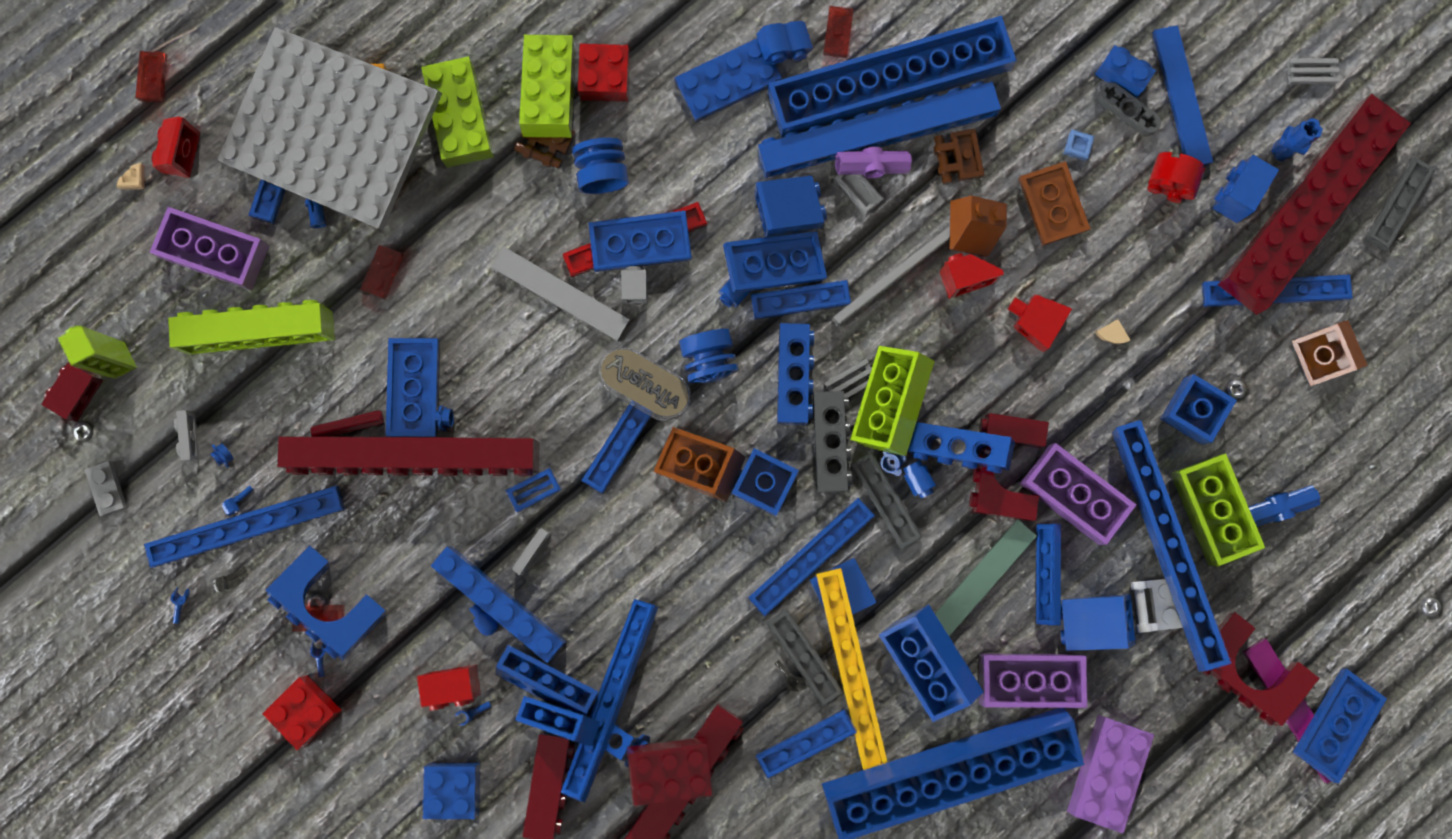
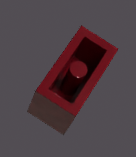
M68 362L59 370L58 378L53 386L45 392L41 405L66 420L77 422L102 384L103 379L87 370L71 366L70 362Z

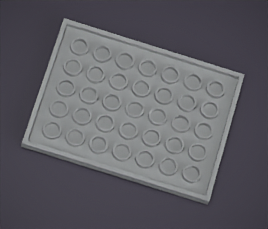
M275 27L217 161L383 230L442 93L434 88Z

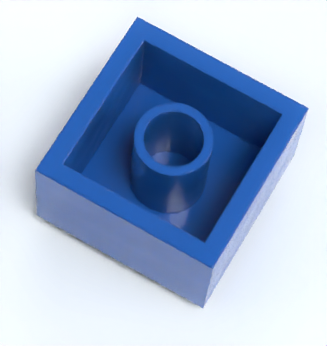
M1252 155L1247 160L1242 159L1226 175L1225 179L1228 182L1225 187H1221L1215 194L1213 199L1216 202L1212 209L1236 223L1240 222L1256 211L1279 169L1255 155Z
M1192 374L1182 380L1160 420L1199 444L1205 445L1213 442L1237 400L1195 374Z
M754 448L731 495L776 517L799 470Z
M430 762L424 766L423 819H475L480 814L481 762Z

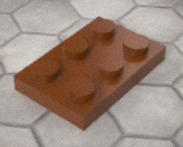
M1066 161L1018 178L1042 246L1090 230Z

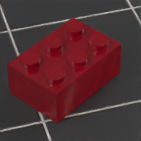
M703 737L627 747L631 795L634 806L712 796L707 743Z

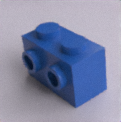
M1114 45L1094 75L1107 83L1118 84L1137 98L1143 92L1156 70L1147 61L1139 60L1132 56L1126 48Z

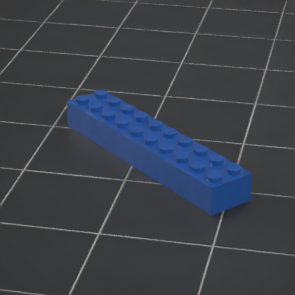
M998 16L768 83V96L781 138H783L790 132H804L816 125H828L838 119H848L861 113H869L883 107L896 105L1009 72L1017 60L1003 18Z
M1057 708L822 783V788L838 839H854L1082 766L1084 761L1074 720L1065 708Z

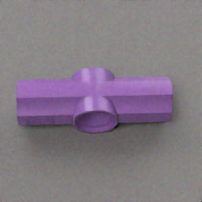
M869 147L861 152H838L836 154L835 169L838 175L864 174V177L873 179L885 174L909 173L912 159L908 151H883L880 147Z

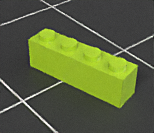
M73 326L65 331L66 334L58 337L71 366L113 379H117L137 368L125 342L83 326Z

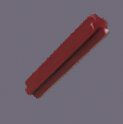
M376 410L312 426L310 433L312 437H333L381 425L384 423V415L381 410Z

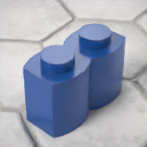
M805 21L769 24L763 26L756 34L764 61H772L774 64L784 62L786 59H793L794 61L803 60L813 49Z

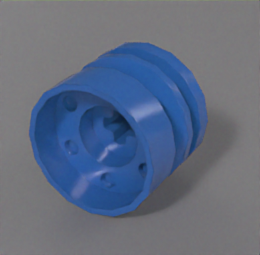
M610 137L596 138L581 142L572 148L573 156L576 158L574 160L575 167L581 169L576 173L579 192L584 194H603L620 190L629 184L627 167L621 163L625 159L624 152H622V140Z
M729 329L710 330L679 340L682 358H694L695 360L685 366L686 371H697L687 376L688 383L715 382L739 371L738 364H726L736 359L735 354H723V351L733 346Z

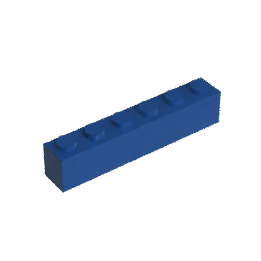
M447 546L432 563L431 567L546 663L550 662L567 642L455 548Z

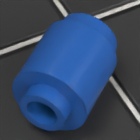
M729 279L718 291L721 295L719 299L729 308L731 306L738 307L752 290L733 293Z
M921 460L903 468L905 472L904 478L914 497L919 495L922 499L934 493L932 488L937 485L927 466L923 465Z

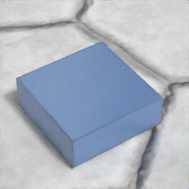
M1071 129L1063 154L1087 161L1095 136Z

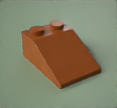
M672 427L653 472L705 495L727 502L746 457L733 447Z

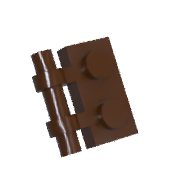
M975 128L951 132V142L944 143L943 135L934 137L935 146L933 149L934 154L938 157L940 167L937 169L939 176H942L943 185L952 183V173H958L959 182L984 177L985 174ZM948 152L954 153L955 163L949 164Z
M572 130V138L523 137L521 133L522 138L529 141L526 145L517 142L514 151L521 153L522 157L529 160L533 158L541 161L542 165L549 168L553 166L560 169L563 160L556 158V154L559 152L567 155L576 133ZM537 144L549 148L548 151L544 153L537 150Z

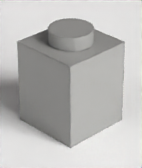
M630 266L627 267V270H621V300L623 304H647V272L642 270V267Z

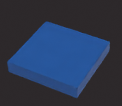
M855 558L830 569L841 568L852 615L877 603ZM815 576L809 580L824 609L817 577Z

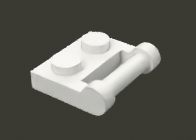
M1165 579L1130 582L1131 590H1134L1138 616L1137 633L1183 628ZM1147 588L1150 591L1154 623H1149L1144 592V589Z

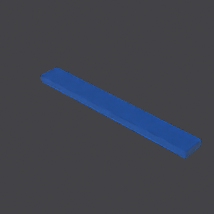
M334 486L145 543L144 546L150 568H155L345 510L339 486Z
M637 599L633 601L589 717L600 722L592 747L579 743L562 787V794L586 802L659 607Z

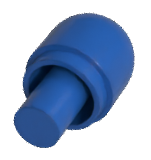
M477 604L469 608L475 617L473 620L474 625L481 634L491 636L496 633L498 622L485 611L483 612Z

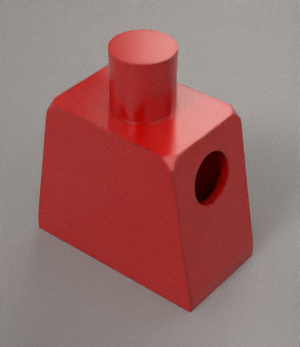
M1034 294L1027 304L1014 297L1007 310L1019 316L1013 326L1014 329L1040 351L1045 352L1050 348L1072 308Z

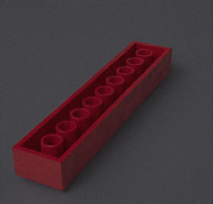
M1372 93L1358 103L1221 279L1218 286L1256 315L1267 310L1411 123Z
M278 437L277 467L286 469V473L293 475H309V471L318 475H334V471H337V474L356 476L359 475V471H362V474L383 476V472L387 471V474H393L394 476H408V471H413V474H418V476H433V471H438V474H443V476H458V472H463V474L468 476H483V472H489L493 476H508V472H514V475L529 477L533 476V472H539L540 442L534 438Z

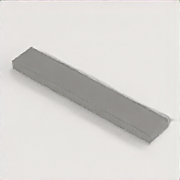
M950 227L837 313L832 319L835 326L840 327L947 244L950 241Z
M503 247L491 267L498 273L617 342L630 322V319Z

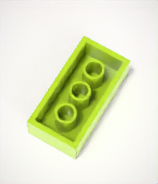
M524 35L519 125L523 137L572 138L575 71L573 35Z
M467 56L421 67L425 85L442 93L432 119L441 160L445 166L449 168L493 158L494 155L476 73L470 57Z
M879 346L850 440L866 448L906 456L935 361L920 352Z
M1227 454L1217 455L1170 473L1208 566H1220L1265 548Z

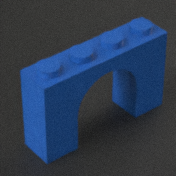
M309 546L266 589L269 596L267 601L277 610L282 607L288 613L286 615L287 619L295 626L299 624L307 629L305 634L312 641L317 643L320 640L327 646L324 650L333 659L339 657L344 661L386 616V610L366 594L346 616L339 620L325 622L312 617L305 608L307 592L330 568L329 561Z

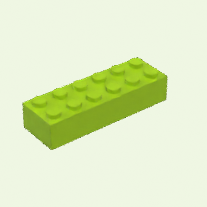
M304 300L301 305L282 302L278 303L277 307L268 308V305H254L250 310H243L241 307H231L227 309V312L218 313V310H203L202 314L193 315L191 312L177 313V317L168 318L170 348L188 355L335 341L333 311L325 307V305L318 303L317 300Z

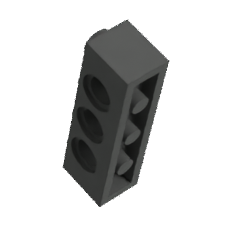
M844 391L814 392L812 397L816 492L848 491V486H852V472L847 471V461H851V448L846 446V436H850V423L845 422V412H849V398L844 397ZM831 410L837 413L838 421L835 424H830L825 420V413ZM829 435H834L838 438L839 445L837 448L831 449L826 445V438ZM829 460L838 461L840 464L838 473L832 474L827 470Z

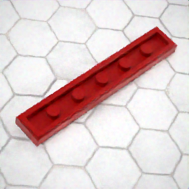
M699 201L672 211H686L688 233L707 226V221ZM591 243L562 254L572 278L594 269Z

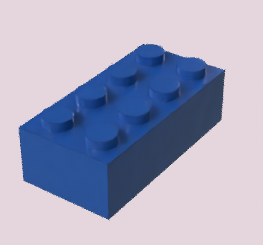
M929 604L892 623L879 634L932 722L972 705L984 692Z

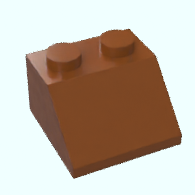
M972 195L950 201V250L983 257L989 256L1006 230L1007 204Z
M1349 320L1292 341L1310 386L1367 366Z

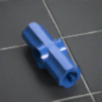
M1310 118L1307 121H1302L1296 127L1289 125L1282 134V137L1273 144L1271 152H1273L1275 159L1283 162L1297 153L1305 155L1312 142L1321 136L1323 128L1320 126L1319 120Z
M1309 485L1289 493L1283 492L1267 497L1265 501L1248 507L1256 526L1259 527L1270 522L1275 523L1296 516V513L1319 506L1321 498L1318 490L1313 485Z

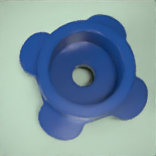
M439 406V411L435 413V424L439 430L447 431V428H453V409Z
M222 443L217 447L214 444L211 445L214 451L211 453L212 458L219 466L224 464L229 468L228 463L234 459L229 450Z
M883 451L884 456L879 463L882 469L887 473H892L894 476H899L902 473L901 467L906 461V456Z

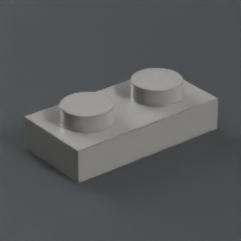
M188 410L176 411L177 418L174 420V427L179 442L176 444L177 455L180 457V461L197 462L199 461L195 412Z
M107 461L85 469L99 516L104 517L127 508L113 462Z

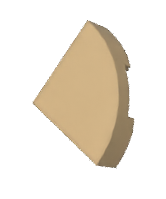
M138 163L130 166L119 177L117 188L120 190L145 189V165Z
M1118 319L1095 332L1101 340L1109 343L1124 344L1130 341Z

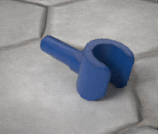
M248 486L239 495L225 500L222 504L225 514L231 516L239 512L240 509L237 503L254 489Z
M177 587L170 597L172 603L175 604L174 624H179L181 608L190 596L188 588L184 595L181 596L178 593L179 587Z
M312 641L310 655L316 659L318 677H324L323 656L326 652L324 649L327 646L322 643V648L317 649L314 646V641Z
M488 701L471 710L467 708L462 709L455 716L461 713L465 714L466 721L459 724L464 726L470 723L478 713L492 706Z

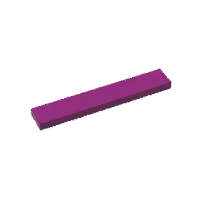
M1263 638L1242 651L1265 689L1271 687L1286 670L1267 639ZM1304 699L1286 721L1298 742L1314 716ZM1317 771V773L1319 774L1320 778L1324 783L1328 784L1331 782L1328 778H1326L1324 775Z

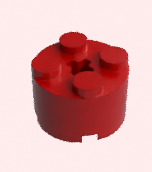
M1172 152L1159 153L1148 181L1147 190L1154 194L1168 196L1167 200L1174 203H1181L1182 199L1194 200L1206 168H1203L1204 164L1200 160L1185 154H1180L1179 158L1171 157Z

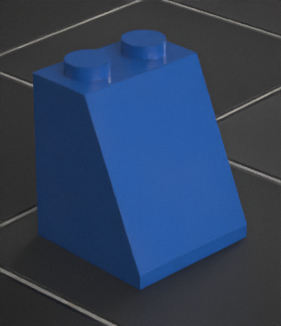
M813 176L756 183L755 199L765 237L798 234L823 228L824 220H827L825 206H820L818 199L821 196L820 186L818 182L814 183Z
M1131 594L1062 600L1061 620L1064 621V630H1061V641L1063 645H1066V651L1125 649L1136 645Z

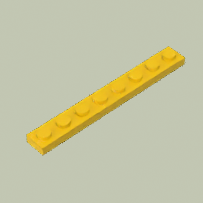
M841 568L817 573L816 577L850 719L857 730L854 736L862 770H866L888 762Z

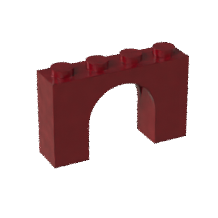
M989 413L985 415V419H981L979 432L1011 437L1015 441L1014 445L1040 449L1046 447L1049 422ZM986 446L980 450V458H987L990 455V447ZM978 465V468L974 469L972 480L976 482L975 492H971L969 506L973 507L972 513L1030 522L1036 521L1039 496L1008 491L997 482L993 472L987 471V467Z
M1236 612L1229 613L1218 626L1231 664L1201 672L1206 676L1211 674L1218 680L1216 684L1228 693L1232 691L1239 696L1237 700L1248 709L1254 708L1259 712L1260 715L1258 717L1267 725L1283 726L1320 678L1300 662H1291L1271 687L1264 690H1256L1246 685L1236 671L1235 660L1239 649L1256 628Z

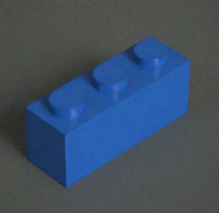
M526 696L522 700L515 721L592 747L600 724L597 720Z

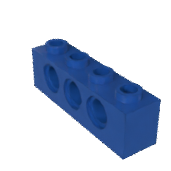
M780 323L777 424L807 425L808 419L813 418V404H808V396L813 395V380H809V370L814 368V355H809V346H814V331H810V324ZM794 344L800 345L803 353L800 356H794L789 348ZM799 369L803 374L802 379L797 381L791 379L789 371ZM798 393L802 397V403L799 405L791 404L788 399L789 395Z
M916 422L908 452L914 454L913 458L928 461V457L938 458L937 462L952 465L953 461L961 462L962 467L977 469V465L987 467L989 472L1002 473V470L1010 471L1015 441L1011 437ZM937 438L941 439V446L937 450H931V442ZM961 442L965 443V451L962 454H956V445ZM986 446L990 447V455L987 458H980V450Z
M509 645L495 667L496 676L556 707L586 717L591 711L598 695L597 690Z

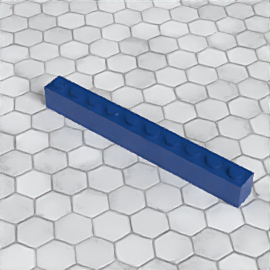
M980 81L972 84L970 88L963 90L961 87L949 90L948 94L941 96L931 94L922 101L915 102V100H909L902 103L900 107H883L874 114L869 115L868 112L856 115L855 119L847 121L845 119L835 120L829 126L822 127V125L810 127L807 132H790L781 139L767 138L761 142L762 144H758V155L765 179L836 160L838 152H861L869 147L881 148L996 117L1001 107L993 82L985 83Z
M1141 420L1116 427L1112 432L1113 438L1198 670L1208 671L1231 664Z

